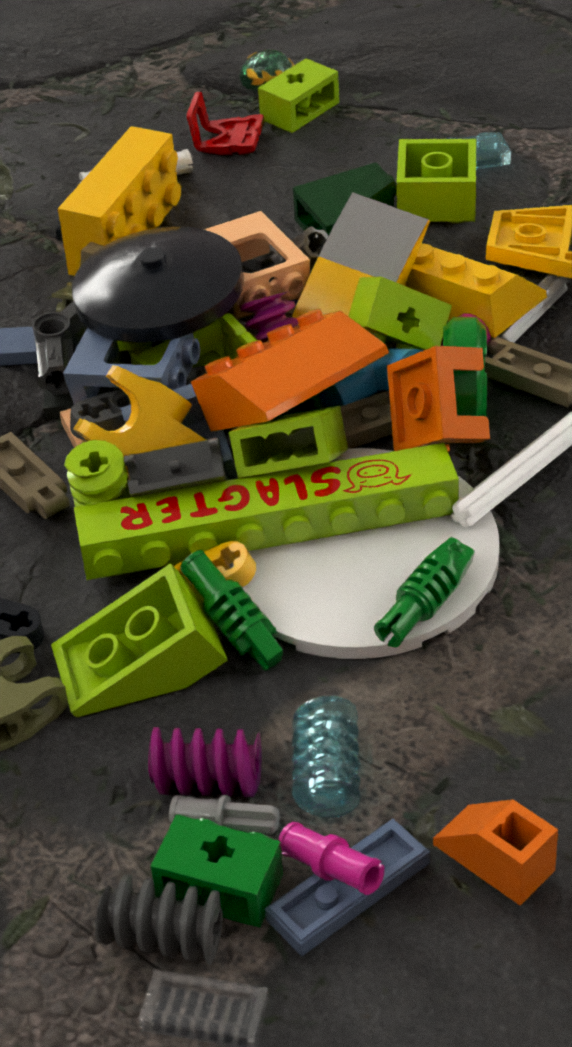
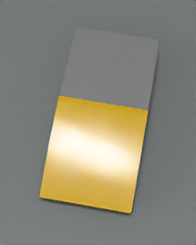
M352 192L311 271L292 317L297 318L316 309H321L323 315L342 311L349 316L359 278L381 276L405 286L430 220Z

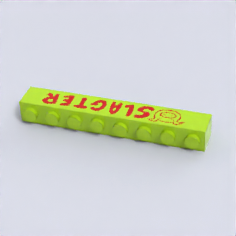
M438 443L73 508L86 580L164 567L170 563L175 565L184 561L189 555L198 550L206 551L229 541H238L244 544L248 551L448 516L453 513V504L459 500V478L445 443Z

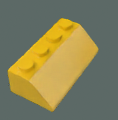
M421 244L405 285L451 304L448 322L453 317H458L464 313L477 316L486 324L493 338H496L547 298L545 289L517 274L499 269L493 265H486L465 258L459 254H453L432 247L429 244Z

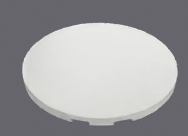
M351 448L331 462L392 451L372 448ZM458 476L459 499H461L473 487ZM489 511L470 527H463L459 522H454L451 515L248 551L256 563V572L253 579L242 588L276 628V632L272 636L296 645L297 651L338 659H367L396 655L422 647V641L435 637L442 632L446 635L450 634L475 614L476 606L487 593H490L497 576L499 565L498 529L493 514ZM450 537L472 548L475 553L470 567L458 588L444 602L435 615L429 620L419 621L404 638L399 647L388 646V641L394 636L393 633L384 642L380 641L374 632V625L396 603L398 588L413 573L416 567L421 564L423 559ZM233 563L230 564V569L234 567Z

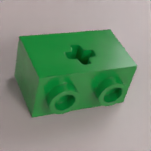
M178 814L175 815L150 866L152 879L154 880L155 896L161 897L166 884L173 882L176 885L177 900L183 901L188 888L195 886L198 890L199 904L205 905L211 891L216 890L220 894L223 918L261 928L265 918V908L271 905L283 877L280 841L270 839L259 832L247 833L220 826L208 819H193Z

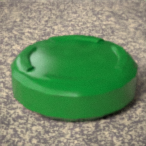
M453 317L443 327V346L483 348L484 368L481 371L453 370L457 415L486 416V326L477 317Z

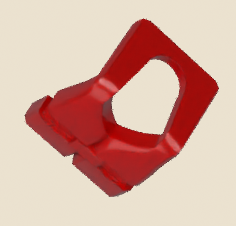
M195 92L187 112V120L196 150L218 155H232L233 152H238L239 155L254 153L265 123L264 115L262 114L209 121L202 92ZM197 113L202 127L208 132L219 134L218 136L201 142Z

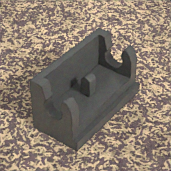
M218 437L124 456V462L130 477L128 481L129 492L132 497L227 481Z

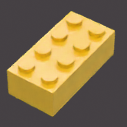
M131 126L58 207L68 275L75 276L81 266V250L90 242L105 246L121 237L159 227L173 206L178 204L181 197V186L177 182L176 166L178 155L174 150L172 134Z

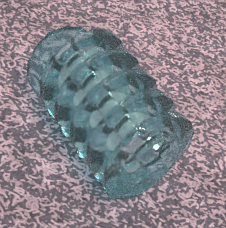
M338 696L313 698L300 705L293 716L292 795L299 807L314 816L326 818L342 817L352 812L360 802L361 793L359 786L361 778L358 773L360 768V760L358 758L360 746L357 740L359 735L357 725L359 715L356 706L348 699Z

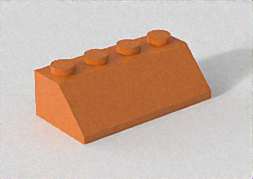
M316 309L297 317L299 325L295 327L288 324L268 332L267 337L269 340L263 344L261 340H257L237 348L238 357L231 360L230 356L205 365L207 373L190 382L209 429L213 432L270 421L389 353L386 344L342 311L323 315L321 309Z

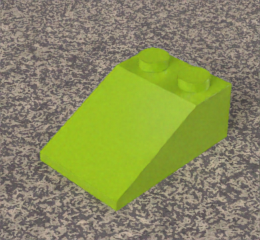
M171 563L51 644L61 681L66 687L70 712L75 717H81L187 688L228 661L212 619L203 609V597Z

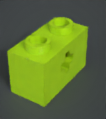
M305 58L258 87L260 114L264 115L265 122L290 133L295 132L339 103L338 71Z
M381 276L359 278L349 317L384 344L388 343L396 346L395 349L426 350L441 345L443 327L447 324L452 305Z

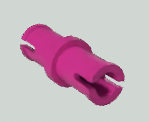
M299 822L287 824L279 835L278 841L281 844V854L311 867L312 872L323 880L332 881L337 879L357 889L364 895L374 893L382 883L385 870L384 865L380 864L382 861L350 848L344 838L333 834L323 836L304 827Z

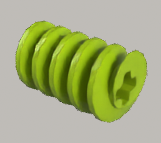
M91 440L76 446L66 456L64 466L68 470L67 478L75 507L132 497L129 492V479L124 457L115 445L107 441Z

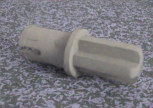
M175 795L172 798L169 809V822L171 823L175 815L178 814L193 819L204 818L220 826L247 833L259 832L266 836L277 834L280 821L278 808L271 805L231 802L229 795H221L219 799H201Z

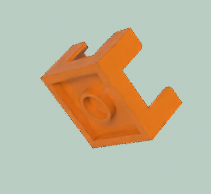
M434 346L387 365L394 451L438 443H480L490 439L489 420L486 416L457 415L453 371L483 370V348ZM445 444L447 451L450 452V445Z

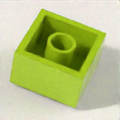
M399 139L397 208L426 218L430 222H449L453 224L475 222L476 139Z

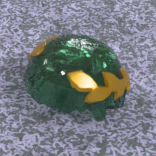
M265 49L255 52L247 57L248 60L242 66L239 75L240 82L246 89H257L258 91V87L288 70L294 64L290 58H287L285 54L278 50Z

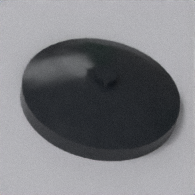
M161 227L121 237L93 253L75 274L72 283V296L77 315L91 331L106 338L123 342H158L191 334L221 318L239 299L244 286V273L241 257L237 249L224 237L199 228Z

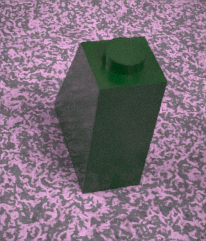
M374 162L293 187L294 219L303 230L312 226L318 230L324 229L329 236L352 192L394 207V197L397 195L395 180Z

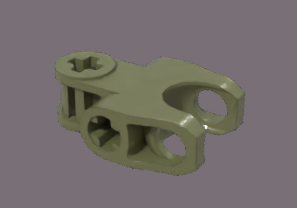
M11 636L0 640V751L31 738L44 726L57 719L68 707L66 687L57 677L48 676L29 683H15L31 673V670L37 665L34 656V645L25 636ZM15 652H21L18 659L13 663L1 667L3 660L7 656ZM53 695L51 700L42 708L36 710L29 709L43 698Z

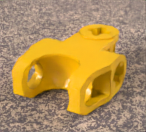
M112 365L106 377L128 395L131 402V414L128 421L119 429L107 431L93 422L80 418L73 428L86 441L101 440L115 445L122 452L123 457L207 440L181 424L192 407L188 400L160 382L140 377L116 365Z

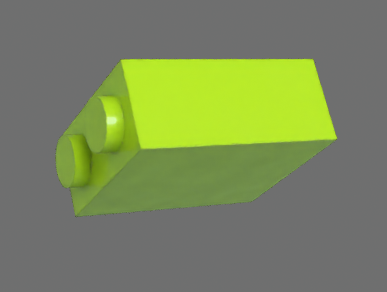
M340 405L278 416L267 422L241 426L229 432L238 478L328 463L348 450Z

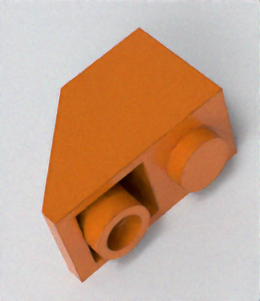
M513 799L468 805L433 838L434 846L520 906L555 872L558 829Z

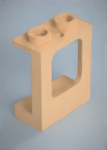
M262 211L204 229L224 237L234 245L241 257V262L270 253V244L286 260L284 263L254 273L243 272V290L239 299L234 304V317L236 319L254 314L240 311V306L246 302L283 292L287 293L281 296V300L291 301L301 296L310 276V259Z

